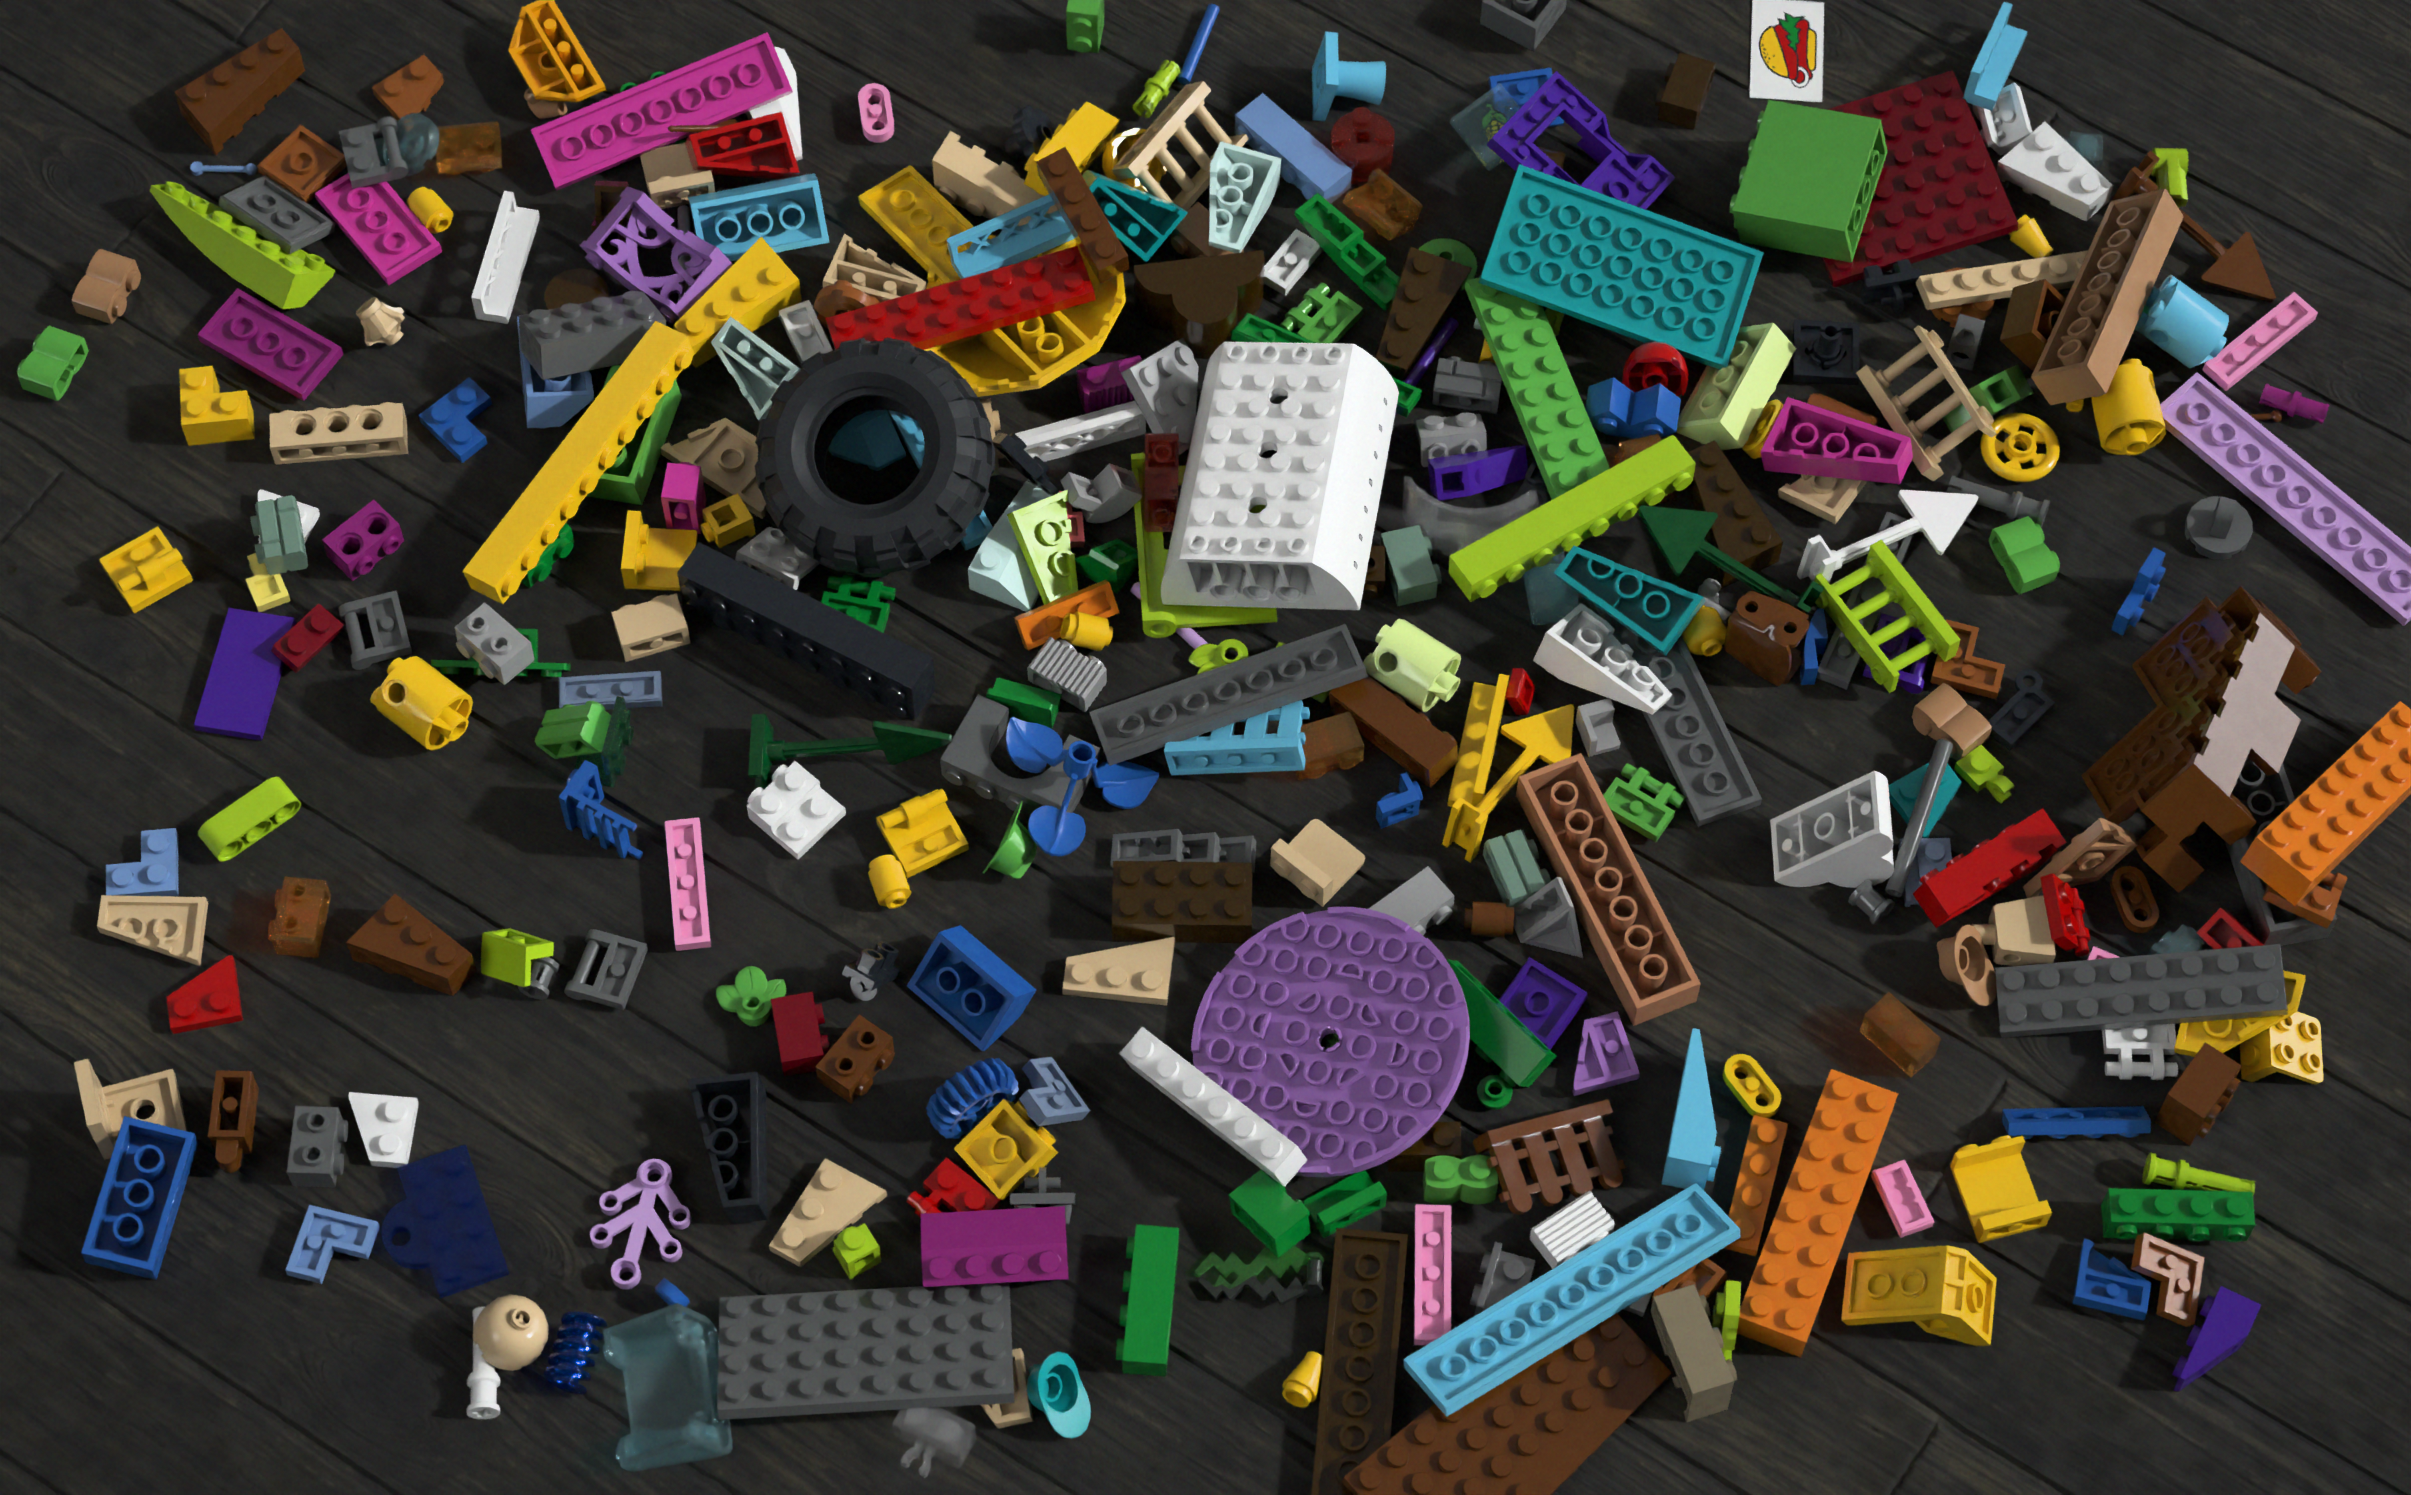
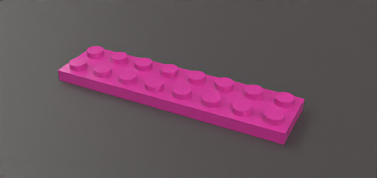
M767 32L533 128L531 132L555 188L559 190L637 158L642 154L697 133L669 132V126L717 125V123L727 121L793 93V89Z

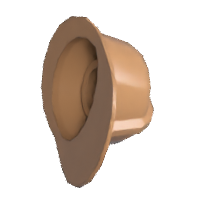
M1969 924L1962 926L1956 933V936L1937 942L1940 969L1947 980L1963 985L1970 999L1977 1005L1987 1006L1992 1004L1996 998V974L1978 930Z

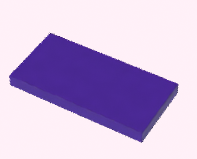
M234 608L228 609L194 722L196 731L262 741L285 664L271 652L272 646L296 625L295 618Z

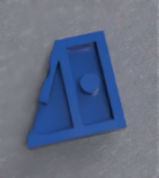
M2084 1239L2080 1251L2072 1304L2144 1321L2148 1309L2151 1282L2138 1273L2129 1271L2125 1264L2115 1257L2109 1260L2093 1249L2095 1243Z

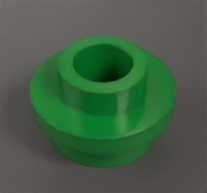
M1499 1075L1487 1076L1478 1084V1100L1483 1106L1491 1110L1504 1108L1511 1101L1512 1086ZM1497 1087L1501 1090V1093L1493 1095L1489 1092V1089Z

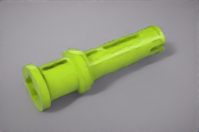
M2149 1153L2144 1165L2143 1184L2149 1185L2151 1182L2172 1186L2173 1190H2184V1188L2202 1191L2253 1192L2254 1195L2255 1181L2189 1167V1163H2186L2185 1160L2179 1159L2178 1162L2157 1158L2156 1154Z

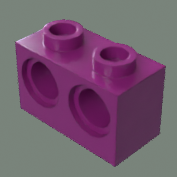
M372 500L323 538L322 542L327 557L354 581L360 575L370 572L374 565L383 557L394 553L401 543L404 542L400 524L375 500ZM376 531H383L380 534H373ZM351 551H358L351 555L347 554Z

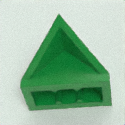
M1117 538L1091 549L1088 554L1075 558L1076 571L1096 583L1107 580L1110 582L1112 591L1118 594L1138 567V552L1136 548Z

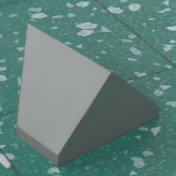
M1556 877L1514 908V929L1520 943L1583 958L1575 909L1562 878Z

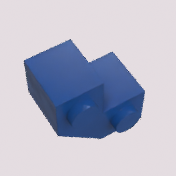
M1613 377L1588 387L1586 412L1592 426L1605 435L1653 441L1677 432L1681 398L1662 384L1633 392Z

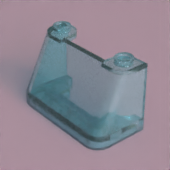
M676 1303L603 1330L605 1341L603 1345L604 1356L610 1364L623 1371L631 1435L620 1438L616 1448V1456L621 1468L630 1472L718 1458L731 1452L732 1435L729 1419L719 1420L718 1418L719 1342L716 1329L709 1318Z

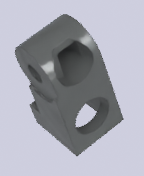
M1959 314L1946 354L1951 365L1973 370L1981 345V337L1985 325L1984 320ZM1961 352L1966 354L1969 358L1962 359L1955 356L1953 353Z

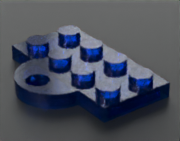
M466 1144L397 1168L407 1199L395 1205L388 1212L383 1221L381 1231L383 1244L392 1260L410 1269L430 1267L440 1299L509 1275ZM404 1231L411 1234L410 1241L404 1246H395L391 1243L393 1236L398 1232Z

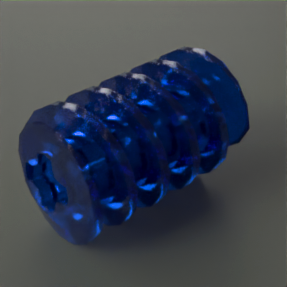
M568 1312L564 1313L561 1317V1324L563 1326L557 1330L558 1340L552 1346L555 1353H552L548 1358L550 1367L545 1369L544 1378L565 1392L584 1395L587 1393V1389L578 1383L579 1381H590L591 1375L584 1371L583 1367L593 1368L596 1364L587 1355L598 1354L600 1351L599 1347L591 1342L604 1339V1335L595 1329L596 1327L606 1328L608 1325L605 1320L594 1314Z

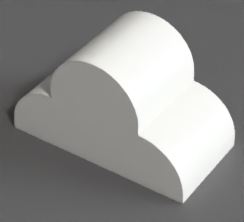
M1877 771L1870 772L1770 820L1774 879L1778 883L1793 887H1809L1830 882L1842 887L1857 888L1867 879L1872 881L1873 885L1882 883L1894 873L1893 834L1888 780Z

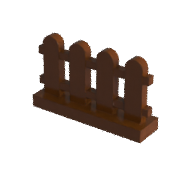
M1609 1100L1493 1129L1473 1140L1477 1154L1490 1152L1491 1157L1486 1161L1489 1168L1495 1167L1503 1189V1192L1498 1195L1501 1203L1507 1202L1509 1209L1514 1214L1522 1215L1531 1209L1532 1199L1530 1195L1538 1194L1541 1203L1551 1207L1561 1201L1563 1196L1561 1187L1568 1185L1570 1193L1576 1198H1579L1588 1191H1592V1178L1598 1177L1601 1186L1607 1190H1613L1618 1187L1623 1180L1621 1170L1626 1167L1623 1160L1617 1161L1608 1136L1613 1134L1611 1125L1605 1127L1602 1120L1613 1113ZM1580 1127L1582 1133L1575 1135L1573 1129ZM1550 1135L1552 1141L1545 1143L1543 1137ZM1520 1143L1521 1149L1514 1151L1513 1145ZM1586 1143L1594 1168L1587 1169L1578 1144ZM1556 1151L1564 1176L1557 1177L1549 1152ZM1519 1160H1526L1534 1184L1526 1185L1518 1162Z

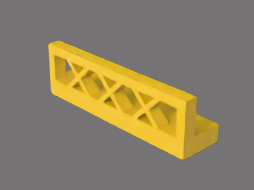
M1499 674L1497 686L1474 682L1447 806L1452 807L1460 797L1476 807L1485 796L1506 700L1509 675Z

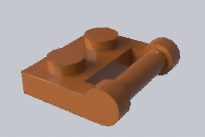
M2330 872L2320 882L2328 886V890L2316 886L2296 906L2292 905L2268 884L2263 900L2327 929L2333 921L2347 876L2339 872L2336 874Z

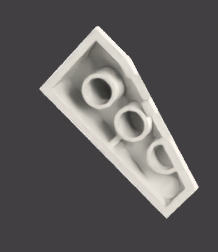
M1582 603L1545 633L1533 661L1559 680L1652 715L1670 700L1672 694L1648 667L1640 666L1632 657L1634 651L1628 644L1621 645L1613 636L1615 629Z

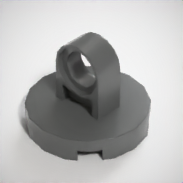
M2211 496L2201 499L2191 507L2185 521V536L2187 540L2190 538L2191 542L2196 546L2195 550L2199 554L2211 559L2226 560L2231 558L2233 554L2244 551L2253 533L2252 519L2248 511L2237 500L2227 497Z

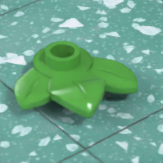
M747 966L740 970L735 978L734 985L718 986L716 989V997L720 1006L726 1011L736 1012L739 1019L749 1026H759L765 1023L771 1013V999L784 997L786 994L784 979H774L767 982L764 972L755 966Z

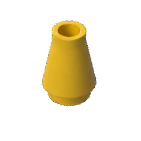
M2024 215L2017 220L2018 231L2009 233L2011 236L2010 241L2034 258L2050 256L2054 249L2049 245L2035 219H2030L2027 215Z
M1313 1351L1307 1352L1304 1359L1283 1382L1284 1390L1282 1395L1290 1404L1305 1408L1309 1403L1316 1400L1323 1372L1324 1357Z

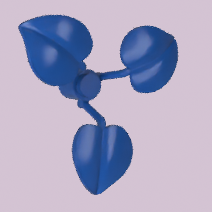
M1013 716L1009 720L1006 731V747L1011 760L1016 766L1030 773H1040L1047 764L1055 767L1064 761V772L1070 778L1061 809L1059 810L1049 805L1041 806L1032 812L1028 821V831L1031 838L1044 853L1051 856L1070 854L1081 845L1085 837L1086 825L1084 819L1076 813L1066 811L1076 781L1087 777L1090 770L1095 787L1103 788V798L1109 804L1122 809L1135 808L1144 802L1159 778V773L1126 761L1111 766L1106 761L1096 767L1098 760L1095 758L1096 752L1091 744L1085 741H1076L1070 745L1068 750H1063L1062 739L1051 728L1038 723L1022 721Z

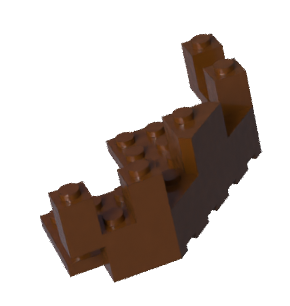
M2242 586L2218 607L2206 596L2131 665L2157 707L2081 775L2108 821L2119 825L2122 821L2130 819L2139 807L2156 824L2137 841L2138 846L2135 848L2142 860L2178 893L2186 886L2192 885L2198 879L2200 873L2205 870L2197 856L2181 842L2184 838L2193 835L2203 821L2230 846L2237 840L2247 836L2251 828L2257 823L2248 808L2232 794V791L2247 757L2267 776L2277 774L2281 768L2301 719L2274 695L2280 680L2297 695L2302 689L2312 685L2316 676L2322 672L2314 660L2300 647L2302 644L2293 631L2258 598L2255 600Z

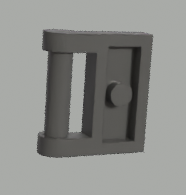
M384 117L374 124L339 131L352 189L400 179L408 174L407 164L401 157L396 137L398 127L393 117ZM384 138L389 158V164L382 167L380 166L374 139Z
M396 590L347 602L339 607L340 619L345 621L353 653L350 659L354 669H366L372 663L412 654ZM364 614L368 615L375 647L365 649L358 620L359 616Z
M590 929L585 938L587 945L573 980L568 981L564 993L576 1000L585 999L624 1010L646 956L647 944L600 930ZM600 948H608L594 985H587L586 982Z

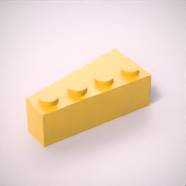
M760 237L673 325L674 330L688 336L694 352L691 361L692 365L697 368L718 354L711 342L730 316L748 330L754 332L779 316V310L801 302L799 279L767 242Z

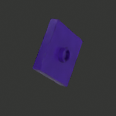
M1529 957L1499 1001L1539 1040L1551 1049L1588 998V993Z

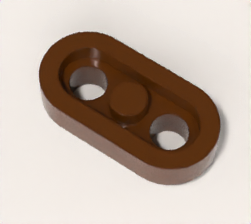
M2124 866L2117 869L2110 882V891L2123 923L2129 930L2135 933L2151 931L2159 918V908L2144 873L2132 866ZM2122 885H2129L2132 890L2127 891L2123 889ZM2139 914L2143 916L2145 920L2139 921L2134 917V915Z

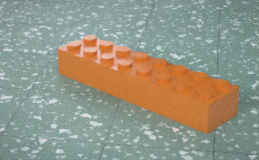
M2401 701L2398 702L2254 839L2240 862L2292 905L2296 906L2411 794V709Z
M1830 1070L1740 1307L1737 1334L1801 1358L1892 1114L1898 1093L1839 1071Z

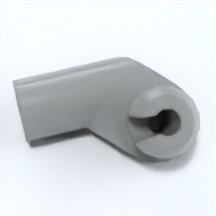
M1713 578L1705 579L1703 584L1699 586L1697 594L1705 598L1706 602L1704 605L1706 607H1713L1719 612L1726 626L1731 613L1719 605L1718 592L1721 589V585Z

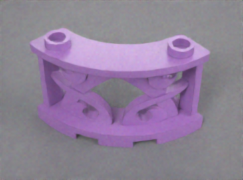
M627 186L620 195L622 199L587 241H583L580 244V247L587 253L585 259L592 266L599 270L603 268L630 291H643L666 321L673 324L733 264L717 246L702 240L690 231H687L684 235L682 230H677L671 226L674 219L658 207L644 192ZM632 208L627 228L618 224ZM650 228L657 232L656 238L652 240L638 236L640 232L643 236L647 237L646 231ZM612 230L626 238V243L619 239L610 241V244L619 250L616 255H610L600 247ZM669 241L673 243L671 261L676 274L664 277L643 276L638 261L637 245L648 249H655L666 245ZM683 255L691 257L689 262H684L686 270L678 262V259ZM625 263H628L630 274L621 267ZM687 283L690 287L683 294L681 284ZM651 289H661L660 295ZM678 293L681 296L677 303L669 299L671 294Z

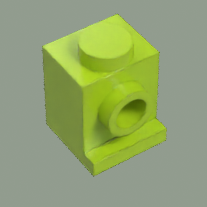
M865 1223L857 1228L852 1226L843 1230L837 1236V1239L833 1241L834 1247L832 1251L849 1279L881 1263L879 1245Z

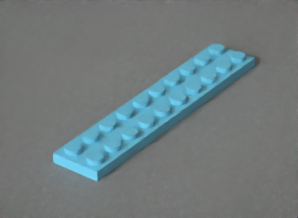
M1695 1183L1403 1359L1404 1368L1447 1417L1740 1238V1228Z

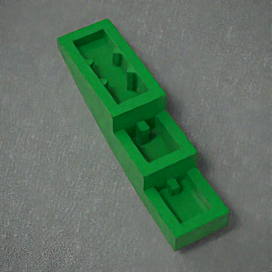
M1316 193L1295 211V216L1336 265L1363 292L1386 311L1390 306L1399 277L1385 266L1386 258L1363 239L1364 231L1319 193Z

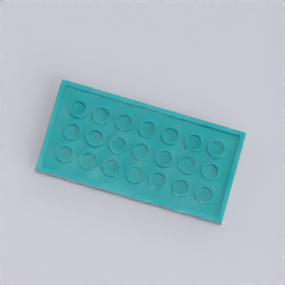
M1519 164L1478 283L1644 343L1654 341L1667 343L1675 347L1683 357L1720 370L1728 366L1764 252Z

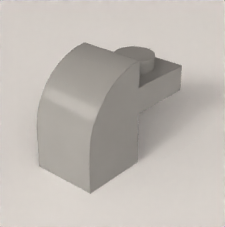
M1110 463L1093 480L1070 472L1061 480L1064 490H1068V502L1077 509L1081 508L1086 522L1104 523L1114 520L1128 512L1143 497L1134 473Z

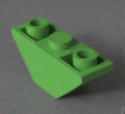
M2018 365L2008 368L1968 390L1978 406H1984L1992 416L2034 393ZM1963 404L1943 417L1951 433L1972 418Z

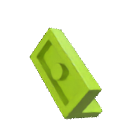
M511 928L482 933L481 973L520 987H528L531 983V960L553 956L554 942Z

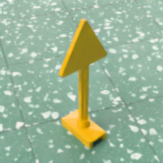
M1572 704L1505 724L1501 727V734L1525 750L1476 807L1460 797L1452 805L1442 845L1448 848L1452 842H1455L1467 850L1465 860L1471 862L1478 854L1489 813L1515 785L1519 776L1523 775L1538 758L1550 765L1571 757L1574 706Z

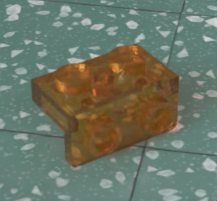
M498 122L440 126L435 128L438 174L457 175L464 171L479 170L489 172L496 168H502L503 148Z
M1378 168L1372 171L1367 184L1348 192L1343 201L1358 217L1364 219L1381 236L1389 241L1413 230L1423 208V205Z

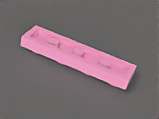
M2293 292L2223 348L2215 358L2207 361L2202 371L2227 391L2316 319L2318 312Z
M697 817L665 821L676 951L711 947L700 819Z
M1415 1204L1414 1345H1428L1451 1331V1205Z

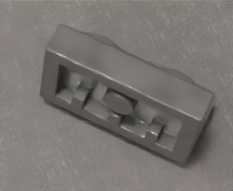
M1495 1242L1492 1253L1485 1251L1480 1267V1272L1485 1273V1278L1482 1285L1475 1284L1470 1302L1471 1305L1476 1306L1475 1316L1529 1284L1536 1260L1501 1251L1502 1243Z

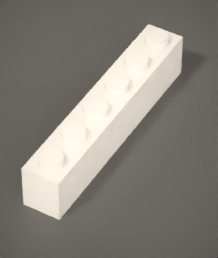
M1141 1027L1119 1053L1135 1072L1285 1187L1307 1161V1158L1295 1143L1144 1027Z

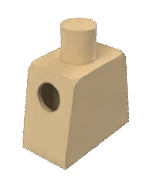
M2043 895L1996 904L1991 910L1989 924H1972L1980 933L1983 944L1991 945L1993 961L1996 964L2008 966L2053 963L2055 959V945L2051 939Z

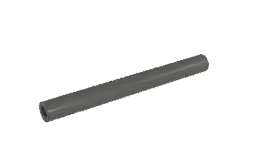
M1938 739L1894 863V873L1889 878L1885 892L1891 896H1902L1953 749V744L1950 741Z

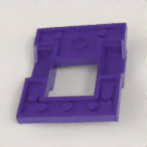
M1557 71L1486 144L1515 171L1520 164L1645 210L1676 178L1651 155L1629 153L1610 136L1606 115ZM1558 116L1582 136L1577 145L1599 164L1581 185L1533 143Z

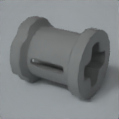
M1869 879L1862 882L1852 892L1848 900L1850 905H1857L1870 917L1869 922L1872 925L1880 923L1895 905L1893 900H1886L1873 888V882Z
M550 957L532 959L530 986H518V990L534 999H547L549 996L547 988L552 975L558 972L559 964ZM538 973H540V979L536 980Z

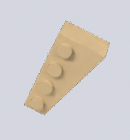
M952 131L949 132L932 159L934 188L950 204L965 208L975 216L993 219L1044 197V195H1040L1032 188L1024 184L1025 180L1020 178L1019 174L1013 169L1014 167L1004 161L1001 165L992 162L984 157L986 151L976 145L970 149L959 143L960 136ZM1056 205L1051 206L1046 213L1050 214L1057 211ZM1027 216L1021 219L1017 226L1027 224L1031 217Z

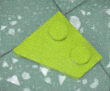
M1726 1280L1723 1293L1717 1292L1716 1305L1713 1306L1712 1327L1719 1329L1724 1344L1721 1350L1725 1360L1730 1359L1731 1361L1740 1315L1741 1282Z

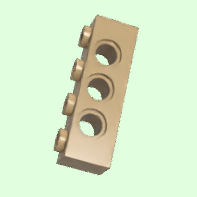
M384 402L380 405L371 406L350 405L346 408L333 409L320 407L308 411L285 410L280 413H271L270 450L275 465L408 454L407 418L403 403ZM343 429V431L335 433V431Z

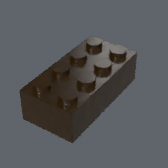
M1113 861L1112 942H1149L1175 937V942L1245 943L1251 938L1252 863Z

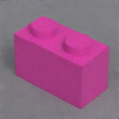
M689 462L667 463L661 494L667 529L696 530L697 534H700V525L703 521L702 510L706 506L701 466H696Z

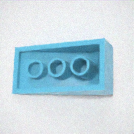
M1693 1028L1685 1058L1661 1184L1686 1189L1697 1183L1704 1190L1706 1181H1714L1721 1147L1714 1146L1717 1131L1700 1029Z

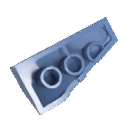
M517 317L518 335H519V347H520L519 317ZM520 348L527 428L561 427L594 400L592 377L589 371L542 380Z

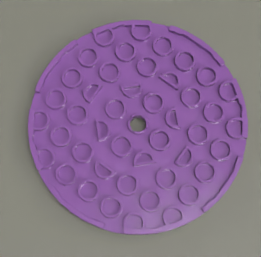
M1328 907L1326 911L1309 914L1301 912L1281 919L1248 939L1234 952L1236 955L1222 972H1217L1212 979L1198 1008L1193 1027L1191 1042L1193 1066L1298 1146L1307 1158V1161L1295 1174L1297 1176H1343L1364 1171L1394 1158L1412 1146L1437 1122L1459 1086L1468 1057L1470 1041L1469 1015L1462 987L1453 969L1439 949L1428 938H1425L1400 919L1382 912L1357 907ZM1330 1033L1337 1034L1339 1043L1337 1042L1334 1046L1327 1049L1321 1046L1323 1037Z

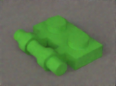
M1321 282L1315 289L1311 288L1304 294V300L1296 308L1292 307L1285 314L1286 319L1279 327L1290 332L1294 328H1301L1297 335L1315 343H1337L1363 316V308L1339 291L1329 299L1326 295L1330 292V289L1325 283ZM1313 309H1319L1312 318L1308 316Z
M1627 763L1621 775L1629 779V783L1616 777L1603 796L1616 820L1650 840L1657 842L1675 813L1674 810L1666 805L1670 803L1680 809L1686 797L1677 792L1676 787L1668 782L1663 784L1649 776L1650 772L1642 767L1637 769ZM1643 787L1655 794V799L1641 792L1640 789Z

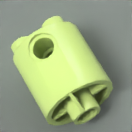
M1397 619L1392 627L1386 624L1381 628L1375 639V642L1379 643L1374 653H1370L1363 662L1367 675L1375 678L1382 686L1391 692L1399 694L1405 701L1423 712L1430 710L1440 699L1445 702L1449 701L1458 689L1461 681L1460 678L1455 676L1461 661L1460 654L1405 619Z

